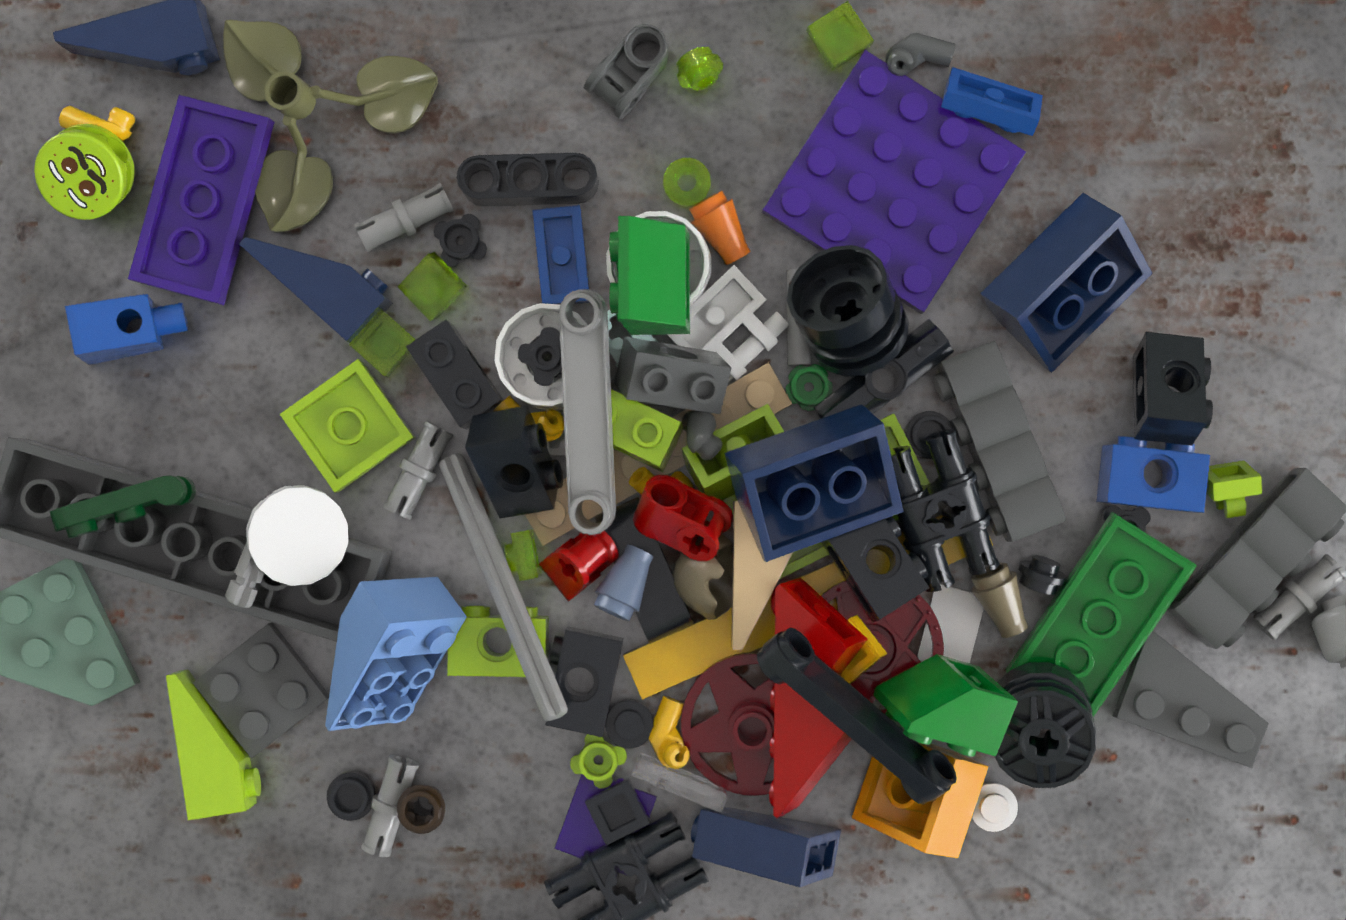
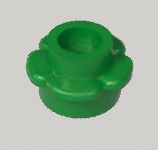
M811 364L809 367L799 365L788 376L790 382L786 385V394L793 404H799L802 410H815L814 407L833 393V384L828 380V372L820 365ZM808 382L812 383L814 386L813 390L810 392L806 391L804 388L805 384Z

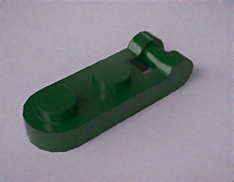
M162 476L50 511V515L56 532L66 530L68 538H74L97 531L98 526L96 522L114 517L116 524L144 517L146 516L144 507L156 503L166 506L186 505L195 498L196 486L188 477Z

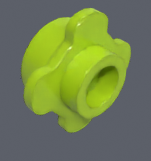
M587 734L584 738L585 745L579 754L571 758L570 767L575 774H583L587 779L592 780L597 788H607L613 782L612 775L618 765L626 762V750L618 745L613 746L605 741L604 737ZM595 756H602L603 762L596 764L594 762Z

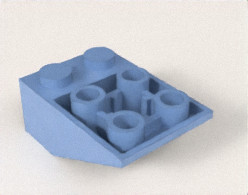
M438 577L359 582L339 621L325 723L328 731L348 728L358 729L364 726L385 723H399L406 721L413 713L415 704L427 684L433 679L435 670L448 648L454 643L458 631L467 618Z

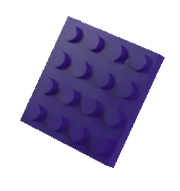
M864 50L763 208L762 213L821 251L845 245L869 249L881 259L899 300L918 313L923 314L1026 151L974 118H962L957 116L954 111L942 108L941 97L906 75L896 76L888 70L886 62Z

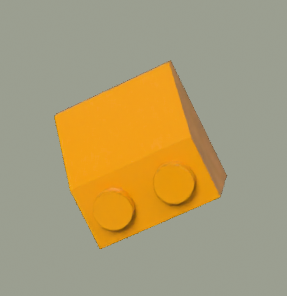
M919 743L928 751L934 749L944 754L952 764L957 777L956 783L951 785L949 791L936 800L929 801L923 805L915 802L903 788L901 780L872 756L852 819L923 853L958 858L989 766L934 744Z

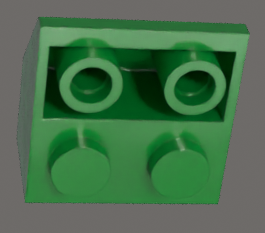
M618 216V231L610 232L609 237L611 263H616L618 271V282H611L609 288L611 314L616 313L617 321L622 323L630 335L690 334V235L686 226L633 216Z
M938 654L876 686L873 694L887 710L885 714L892 720L899 722L904 728L903 734L908 738L930 745L933 739L947 743V746L952 750L974 757L977 751L993 756L997 755L1018 703L1010 693L979 666Z

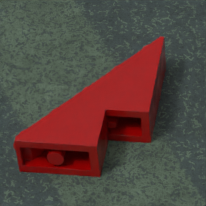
M801 577L781 583L773 590L771 610L775 615V635L788 628L798 630L808 639L814 654L838 675H841L868 639ZM774 683L770 694V706L774 711V733L770 740V755L774 759V780L770 787L769 800L773 807V816L776 819L800 806L852 740V738L786 683L781 685Z

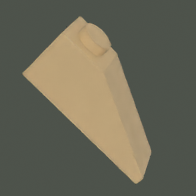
M733 501L731 646L733 650H743L792 553L765 562L738 501Z

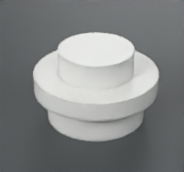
M990 782L983 784L972 815L973 821L986 831L997 832L1006 829L1017 816L1018 804L1015 795L1010 789L1000 783Z

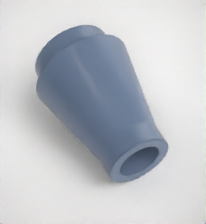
M627 544L621 557L594 591L598 594L594 606L617 618L630 621L633 612H639L648 570L653 556L642 549Z

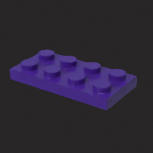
M182 95L178 96L129 272V280L224 306L240 250L239 243L243 239L275 122L273 120Z

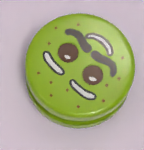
M93 124L73 125L50 138L39 150L34 166L36 183L44 199L63 215L80 220L96 219L113 210L130 193L135 177L133 159L126 145L111 131Z

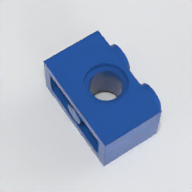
M1118 436L1117 444L1102 445L1096 502L1204 513L1210 455L1194 453L1195 444L1190 446L1165 443V450L1147 448V441ZM1150 461L1156 462L1162 470V479L1155 487L1148 485L1144 479V468Z

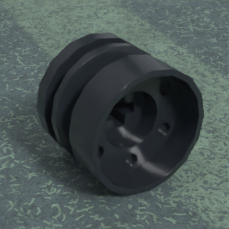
M854 245L828 248L814 254L803 263L791 279L786 299L790 313L799 330L805 336L807 344L812 349L816 360L827 371L844 377L863 376L883 368L899 354L907 340L909 321L881 259L869 249Z
M1029 662L1011 669L997 682L1018 701L1000 748L995 756L999 767L1014 781L1033 788H1056L1074 781L1089 767L1096 751V727L1092 715V706L1083 683L1068 669L1050 662ZM1041 729H1049L1050 731H1046L1044 738L1036 737L1039 736Z

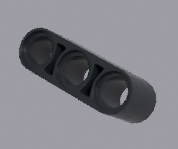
M580 153L476 155L467 158L461 163L456 177L458 186L466 198L479 206L580 204L593 198L599 185L595 164L589 157ZM573 168L586 170L590 175L588 183L583 188L576 190L565 186L563 183L564 176L569 170ZM533 169L542 176L539 185L529 191L518 188L516 180L519 174L524 170ZM484 170L493 174V182L487 190L475 192L469 189V180L477 171Z
M637 497L616 506L615 519L605 531L616 544L619 554L618 559L623 554L627 544L642 549L653 556L648 570L640 610L635 612L651 644L694 625L685 602L675 588L673 574L659 542L644 536L634 526L633 517L640 500ZM603 513L595 516L596 523L602 522Z

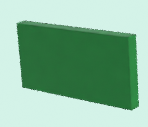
M1112 511L1067 577L1065 584L1061 586L1005 669L1006 673L1029 662H1050L1066 668L1083 683L1091 701L1092 715L1094 717L1197 565Z

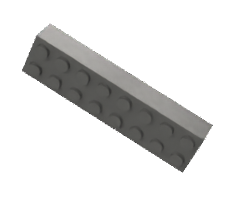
M11 437L7 439L0 461V538L335 642H337L340 617L359 582L384 580L392 551L348 538V545L342 561L328 576L312 584L290 586L274 581L264 574L262 582L256 583L255 588L258 592L253 605L250 608L236 606L227 601L225 594L230 581L237 578L234 571L247 541L246 527L254 508L196 491L195 498L186 505L166 506L156 503L144 507L146 513L144 517L116 524L114 517H110L96 522L98 526L97 531L68 538L66 530L55 531L50 511L155 478L30 439Z

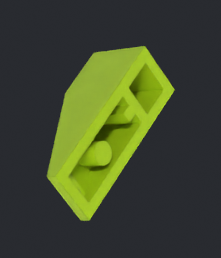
M182 670L166 675L188 820L247 811L257 803L256 797L261 795V779L258 769L251 767L250 756L194 686L195 678L190 671Z

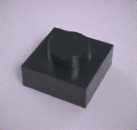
M629 778L585 800V804L606 845L650 824V819Z

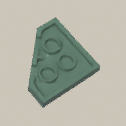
M65 558L0 591V676L90 706L99 704L140 683L82 563Z

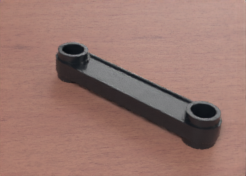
M788 628L785 631L778 632L764 643L762 649L757 654V661L763 673L776 684H788L901 780L907 794L915 802L923 805L929 801L932 802L949 791L951 785L956 783V772L944 754L934 749L928 751L918 742L905 736L901 727L814 654L812 645L801 632L794 628Z

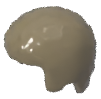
M722 534L718 539L720 543L719 550L713 559L697 561L681 553L675 563L673 572L674 585L679 596L687 606L708 620L717 619L732 607L733 554L731 550L733 543ZM703 537L699 538L696 541V546L700 545L701 541L703 540Z

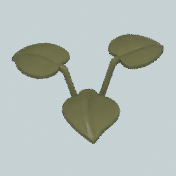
M226 20L223 32V50L226 67L233 85L248 99L257 102L267 101L273 108L284 115L282 122L288 127L297 147V155L290 150L282 149L270 153L264 159L255 195L266 217L269 229L280 233L305 225L321 212L330 198L333 187L331 168L321 158L306 157L307 147L296 125L297 120L311 114L316 105V99L322 98L354 106L364 105L365 118L372 127L384 133H401L412 128L423 117L438 84L436 73L427 65L411 58L383 56L373 59L359 70L356 81L362 96H351L321 89L317 85L311 87L295 75L299 70L302 54L300 43L293 32L285 26L269 21L246 22Z

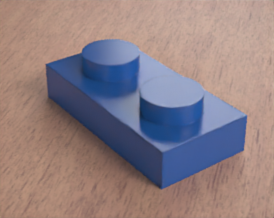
M952 67L946 81L941 107L954 111L957 116L962 118H977L996 124L1007 132H1021L1033 136L1040 120L1043 95Z
M580 205L532 210L542 303L560 305L564 297L572 291L589 289ZM579 298L575 304L589 303V301L585 298Z

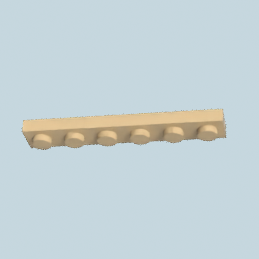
M769 362L727 386L721 414L711 413L716 420L715 431L766 404L770 406L774 414L792 405ZM686 409L672 418L682 423V417L687 412L693 410ZM683 430L663 473L614 450L616 505L638 493L629 485L631 475L638 468L646 467L656 476L669 475L686 465L682 453V448L687 445V432ZM567 478L563 479L562 488L557 490L553 510L525 514L542 546L575 528L570 521L568 513ZM584 500L582 503V512L587 520L603 512L601 506L593 500Z

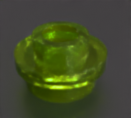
M709 47L692 49L678 60L677 68L679 72L677 79L683 88H693L694 90L706 89L718 80V74L723 69V62L720 56L713 54Z
M687 157L677 159L667 167L664 173L663 186L665 193L670 200L678 205L692 206L698 204L707 196L710 190L711 178L709 171L697 159ZM691 175L696 180L695 187L689 191L682 190L678 186V180L681 176Z

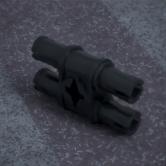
M952 428L938 431L940 437L936 438V435L933 433L925 438L939 476L935 479V482L921 485L911 456L910 446L893 448L895 454L891 455L904 511L897 514L905 537L903 545L905 550H908V553L914 552L920 558L929 576L924 579L929 586L926 592L941 591V582L944 583L945 588L955 583L942 548L945 540L955 536H959L970 574L979 575L987 573L984 565H988L991 571L1000 565L986 528L990 525L991 517L989 512L984 511L975 483L977 480L976 472L972 471V468H966L956 438V431ZM942 501L948 506L941 510L942 518L938 520L932 515L939 511L938 503Z
M670 811L664 817L636 832H632L608 845L605 844L593 852L585 851L584 855L581 856L580 863L551 879L545 880L544 884L549 896L555 893L552 901L558 909L593 888H596L597 891L601 890L605 897V905L577 920H645L662 910L664 913L669 911V907L673 906L672 900L703 883L709 882V879L703 867L700 868V861L692 858V855L690 858L659 875L655 871L651 872L648 866L650 863L649 857L680 840L686 839L681 826L675 827L677 819L672 811ZM618 867L628 877L635 874L638 877L634 885L635 895L626 886L619 888L616 886L619 879Z

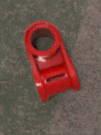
M656 475L651 477L645 484L634 513L633 522L636 529L644 536L664 543L682 552L690 559L708 561L717 554L720 545L718 539L721 533L726 532L731 527L734 516L731 508L719 498L708 496L687 486L675 477ZM713 511L714 515L709 522L706 518L709 512ZM700 535L703 537V540L699 546H696L695 543Z
M605 530L595 535L580 533L574 539L570 538L538 565L569 602L602 575L601 572L618 559L619 554L616 544Z

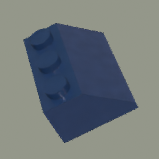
M1082 193L980 294L996 319L1046 370L1052 373L1153 273L1122 215Z
M862 404L724 453L736 498L765 562L904 512L884 423Z

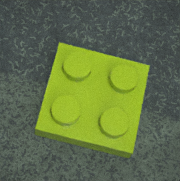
M360 359L355 360L280 413L284 422L334 493H338L416 438Z

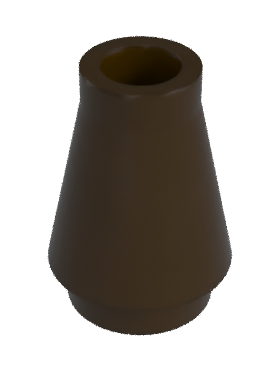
M412 786L402 793L397 803V816L400 823L413 833H429L439 827L445 817L446 807L443 796L434 786ZM419 798H427L428 804L432 805L433 809L423 808L420 805Z

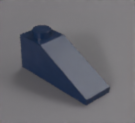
M166 0L53 32L55 42L70 53L167 72H179L181 75L203 72L208 68V63L220 60L206 7L200 0Z
M245 237L239 243L241 247L343 339L353 345L358 343L393 304L383 294L389 287L368 268L360 274L357 270L346 264Z

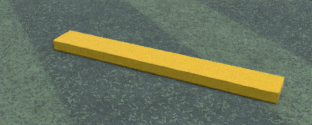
M942 514L939 515V516H936L935 518L938 519V520L941 519V518H942ZM902 531V535L898 537V540L904 547L905 537ZM959 536L945 540L942 544L948 565L965 558ZM879 549L868 551L866 562L870 570L877 574H886L890 567L887 554ZM834 562L800 576L819 595H822L834 585L845 581ZM771 596L743 650H733L731 646V607L726 613L715 620L704 618L688 628L623 654L641 698L645 699L702 674L708 667L725 657L752 652L763 647L764 643L775 635V615L771 610ZM834 598L829 604L837 610L836 598Z

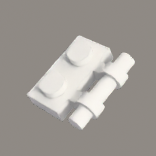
M733 265L690 306V334L667 335L677 346L717 352L732 367L728 381L730 382L733 378L736 381L747 372L744 367L764 349L770 351L779 342L776 337L789 326V323L777 311L764 323L753 314L767 299ZM743 324L752 335L731 353L722 343Z

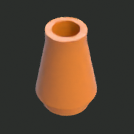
M722 190L689 209L694 218L691 223L721 256L725 265H729L751 252L746 244L733 199L727 200Z

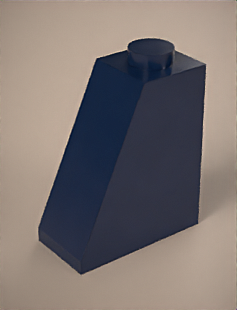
M714 806L701 809L700 815L694 820L691 829V841L694 843L692 858L796 887H803L833 876L841 829L783 817L776 819L772 815L725 806Z

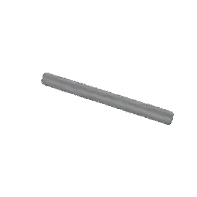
M453 454L442 459L439 462V467L542 718L545 721L555 720L567 713L566 702L465 459L461 454Z

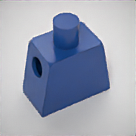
M148 294L65 306L74 354L88 365L164 349L163 335L188 331L183 303L155 307V303ZM135 319L142 320V325L138 331L127 333V327L131 321Z

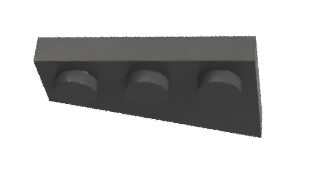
M1152 631L1132 660L1112 715L1120 720L1253 768L1269 724L1154 631Z

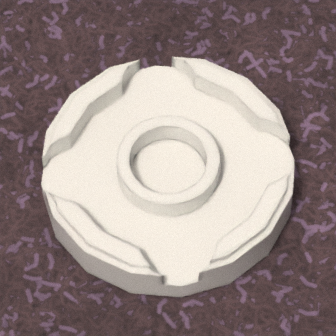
M305 485L284 486L273 491L272 494L268 495L263 501L261 500L252 510L246 527L247 548L256 566L272 580L290 586L308 585L328 576L342 561L348 545V523L340 506L324 492Z

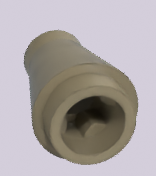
M999 563L1000 565L992 571L987 566L985 567L987 573L972 575L971 579L974 586L971 591L997 626L1001 637L1008 638L1024 632L1028 628V624L1024 617L1017 574L1014 571H1010L1007 563Z

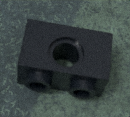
M447 319L406 346L460 428L467 430L470 428L473 415L493 412L503 401V398L463 338Z
M1145 332L1133 354L1135 440L1192 446L1203 428L1207 429L1210 426L1213 415V403L1211 400L1206 399V385L1211 375V360L1209 357L1204 356V338ZM1168 386L1174 387L1179 392L1173 391Z
M528 405L473 415L465 449L499 518L553 510L557 490L563 486L562 468L557 459L552 460L547 449L545 430L542 424L535 423Z
M893 516L821 542L872 623L882 619L929 589L924 580L929 576L920 558L914 552L907 554L898 540L902 533ZM879 549L887 554L890 567L886 574H877L870 570L866 562L869 550Z
M570 626L565 629L564 637L555 635L549 664L558 665L555 678L568 711L560 718L546 721V726L603 737L624 638ZM578 667L587 669L593 676V687L587 692L574 691L567 681V675L570 670Z

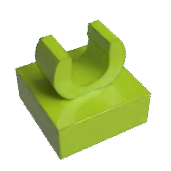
M1245 460L1209 466L1206 494L1216 502L1218 510L1224 509L1226 519L1246 516L1245 497L1262 494L1261 475Z

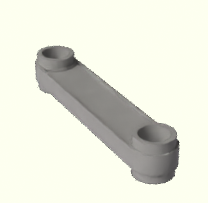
M580 289L566 295L560 304L559 310L568 513L575 529L583 534L595 535L607 529L612 524L616 514L608 311L606 302L600 294L593 290ZM579 298H585L594 308V318L588 326L581 325L573 316V305ZM584 500H593L601 506L604 514L602 522L594 523L585 518L582 512Z

